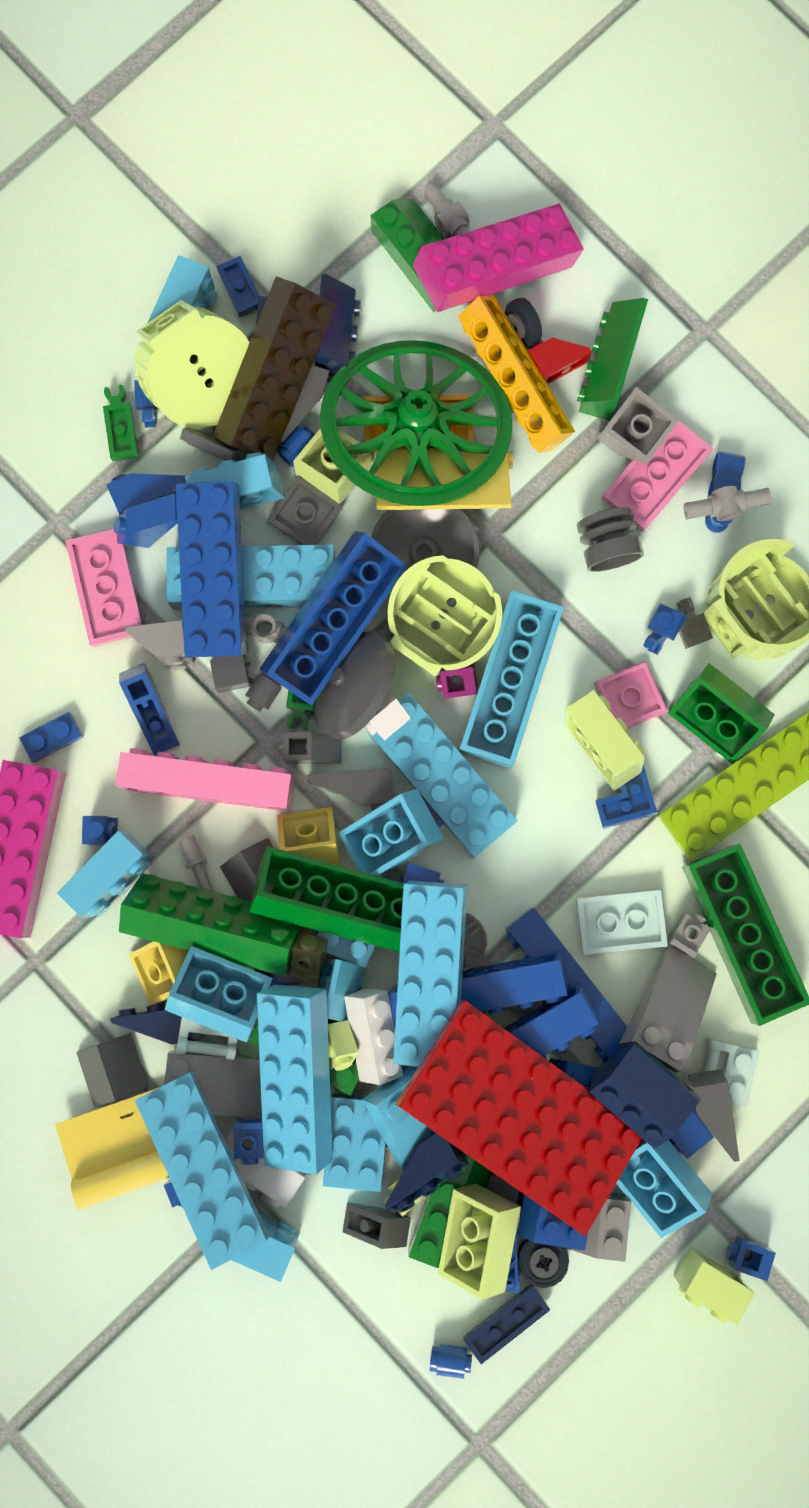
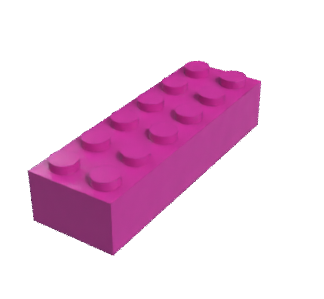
M558 203L422 246L413 267L438 313L474 301L479 295H491L572 268L584 248L562 206Z
M8 760L2 761L0 770V934L17 938H31L66 773Z

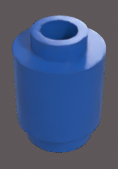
M297 426L280 444L281 448L277 451L278 455L289 466L294 467L293 461L313 438L314 432L307 426L304 428Z
M439 1344V1347L432 1346L429 1371L437 1372V1376L464 1379L465 1373L471 1374L472 1354H467V1347Z

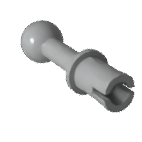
M194 835L180 840L179 845L187 862L186 869L192 867L201 889L213 891L202 864L207 859L206 857L203 858Z

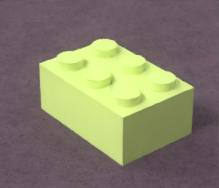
M593 690L565 709V726L615 791L642 772L645 751L636 739L632 741L626 733L628 728L619 717L615 719L609 711L611 706L603 695L598 696Z
M476 1183L453 1189L438 1275L481 1300L505 1292L521 1206Z

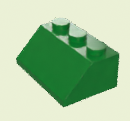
M710 663L691 682L668 712L670 716L731 764L735 763L768 729L775 716L773 712Z

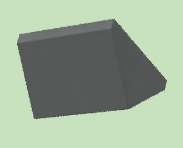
M268 838L238 852L220 866L236 896L240 899L252 900L260 861L267 846L273 847Z
M131 1033L76 1052L94 1107L117 1101L149 1087Z

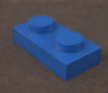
M241 256L216 266L238 316L242 317L257 310L258 296L260 295Z
M67 712L19 738L31 762L35 763L83 738V735L72 713Z

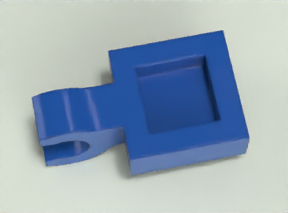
M134 380L135 407L137 410H142V422H144L145 428L156 427V409L158 408L146 397L138 380Z
M660 603L647 627L653 633L646 638L643 646L648 648V651L658 655L666 638L672 641L675 640L687 616Z

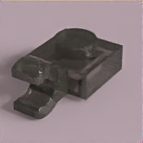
M690 597L676 603L678 611L687 616L679 631L685 649L713 639L704 613L695 615L694 604Z

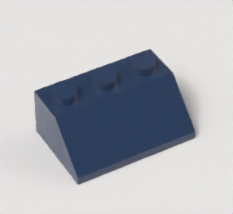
M322 274L320 296L336 304V307L314 360L315 366L329 370L328 376H335L340 368L343 366L348 367V361L356 356V351H352V342H357L358 326L354 325L355 317H360L361 300H356V289L328 274Z
M636 1041L595 1069L589 1093L654 1149L676 1135L700 1102V1097Z

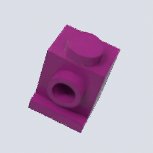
M474 663L456 670L446 671L444 668H441L440 675H436L438 692L443 691L444 699L477 694L478 683ZM459 675L462 678V682L455 684L452 681V677Z

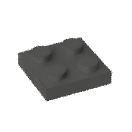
M297 476L285 493V498L280 500L268 517L267 522L301 545H318L343 510V505L337 503L328 495Z

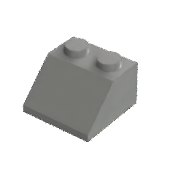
M635 387L598 435L597 439L616 454L646 465L679 422V419L639 388Z
M182 620L125 627L126 633L139 646L166 667H170L171 670L186 669L187 664H194L193 657L185 658Z
M610 1193L588 1231L585 1251L571 1248L566 1249L596 1259L626 1262L631 1201L625 1194Z

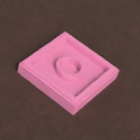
M646 661L594 683L599 696L603 695L611 706L609 711L615 719L621 718L627 728L668 711Z

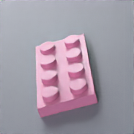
M679 421L650 461L645 465L632 460L603 494L601 499L612 508L629 507L633 509L634 518L631 521L636 522L637 528L644 532L709 456L713 448Z
M114 529L66 540L89 645L96 647L131 638L126 633L125 627L143 625L125 545L117 544V534L114 532Z

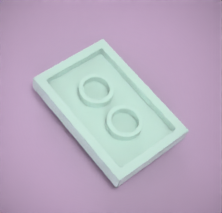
M661 890L576 898L582 955L668 946Z

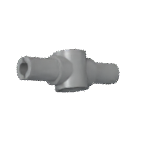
M436 183L427 186L424 190V196L435 209L434 219L440 233L444 237H453L469 232V217L460 202L453 203L452 200L447 199Z
M736 486L721 487L714 490L712 495L708 496V499L684 503V515L686 520L710 515L711 518L717 517L718 521H728L740 517L747 508L769 505L771 503V495L768 487L747 492L737 490Z
M268 614L245 615L246 635L256 637L262 643L268 644L273 642L277 644L288 628L284 626V623L275 621ZM269 623L272 625L270 633L266 635L258 633V629L262 624Z

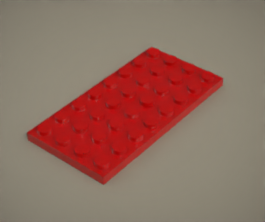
M465 1000L459 1002L395 1103L403 1111L585 1237L642 1140L638 1134L592 1096L588 1089Z

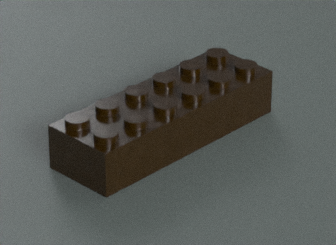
M275 277L213 434L214 438L250 454H265L273 462L336 304L295 282Z

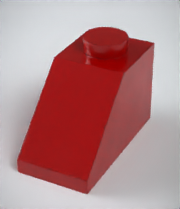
M553 337L546 341H539L528 350L547 385L587 364L592 353L589 347Z

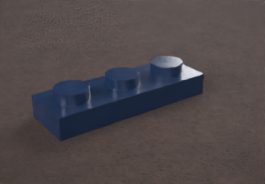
M530 1284L463 1336V1341L482 1365L548 1313L550 1307L535 1286Z

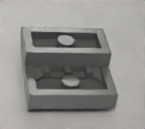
M188 427L182 429L180 439L189 445L225 461L235 460V462L246 459L247 454L245 451L232 447L208 433Z

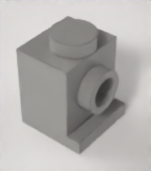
M692 912L691 915L682 913L668 936L667 943L689 957L695 958L711 928L705 925L707 920L695 912ZM690 928H694L696 931L693 939H690L687 935V931Z

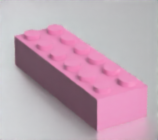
M130 748L129 753L120 752L115 786L126 791L291 812L296 779L287 769L280 767H270V771H263L256 764L242 763V768L234 767V764L226 760L214 759V763L210 764L201 757L186 756L185 760H179V757L172 753L158 752L156 757L152 756L151 753H147L146 750Z

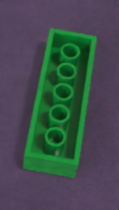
M741 843L728 846L682 866L700 910L707 920V926L711 928V935L750 1023L761 1026L809 1005V995Z
M267 846L259 864L249 912L400 952L404 883Z
M142 873L121 903L119 932L187 951L193 946L236 964L285 977L292 962L293 946L300 932L302 933L303 926L250 913L251 901L243 900L236 896H228L209 889H201L182 882H175L159 878L156 875Z

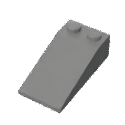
M669 944L619 1044L627 1047L636 1041L665 1067L675 1073L681 1072L694 1046L717 973Z
M173 1050L168 1052L164 1085L189 1072H194L214 1116L262 1118L260 1058L235 1056L234 1061L225 1060L223 1056L185 1052V1055L176 1054V1051Z

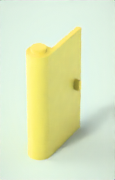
M407 448L394 449L383 462L376 476L400 485L410 461V454ZM428 448L427 453L430 464L441 484H447L464 476L441 449ZM459 451L471 471L477 468L488 455ZM513 452L507 453L496 474L486 484L461 499L439 505L409 506L377 498V510L511 508L509 469H513ZM418 464L408 486H432Z
M158 1088L55 1124L72 1179L70 1184L71 1192L78 1210L169 1178L135 1102L136 1099Z

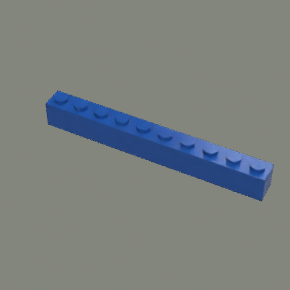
M529 908L505 927L508 932L505 936L515 950L518 947L522 949L526 955L524 958L563 951L570 983L569 989L582 982L600 1012L599 1024L596 1025L597 1030L585 1037V1040L591 1038L597 1047L593 1050L603 1063L625 1047L620 1045L619 1042L627 1025L535 908ZM692 1111L676 1135L670 1138L669 1141L679 1153L688 1159L713 1139L714 1136L697 1114Z

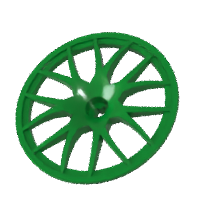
M406 340L372 347L349 360L348 367L343 366L330 381L322 400L320 429L330 458L341 473L353 484L377 498L392 503L409 506H431L461 499L478 490L496 474L510 446L512 415L504 391L490 372L476 360L465 353L439 343ZM399 354H426V382L424 388L420 390L406 388L401 376ZM394 356V384L366 366L377 360ZM432 356L448 360L460 366L433 386ZM467 371L484 387L473 396L458 403L446 404L438 400ZM360 372L392 401L384 405L373 403L352 393L345 386L355 374ZM488 394L494 405L497 418L472 414L467 411ZM340 395L344 396L364 413L336 418V407ZM381 425L387 428L384 433L374 439L350 446H344L337 427ZM450 425L497 427V435L493 446L465 440L452 433L448 427ZM406 446L410 454V461L400 485L375 476L383 462L394 449ZM429 446L441 449L464 476L447 484H441L429 461L427 453ZM379 451L369 471L364 469L351 456L353 454ZM459 451L488 455L477 468L471 471ZM418 464L432 486H408Z

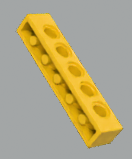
M479 295L458 316L463 324V330L470 336L476 347L477 354L484 360L490 374L504 391L508 403L516 414L517 422L529 436L530 444L538 453L552 451L575 433V430L495 295Z

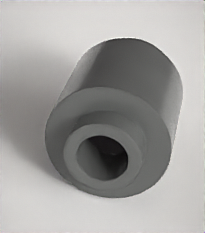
M263 672L262 674L259 673L245 694L249 699L247 704L259 712L263 708L269 710L282 689L281 685Z

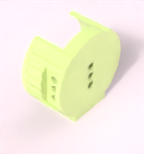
M180 300L136 331L142 341L137 344L135 371L142 391L170 420L183 427L201 430L204 427L218 424L250 342L236 326L207 309L194 307ZM193 354L198 357L196 363H190V356ZM204 368L205 373L198 375V372ZM211 378L213 381L205 386L206 379Z
M766 539L745 546L721 568L710 584L706 601L708 609L701 616L733 659L741 653L745 658L754 660L775 659L790 653L809 640V576L796 562L784 556L794 547L791 541ZM767 596L774 598L773 604H769L766 601ZM758 604L762 611H757L755 605ZM745 611H749V612L752 613V618H751V619L749 618V616L746 614Z
M443 555L424 559L405 571L396 582L388 604V623L390 631L395 634L390 641L393 647L434 676L438 674L441 668H444L446 671L456 670L469 666L479 660L494 644L502 622L500 595L494 592L487 578L472 565L463 561L448 559ZM455 598L457 601L456 606L449 607L447 600ZM442 609H446L449 615L443 612ZM435 620L441 624L438 630H434L431 627V623Z

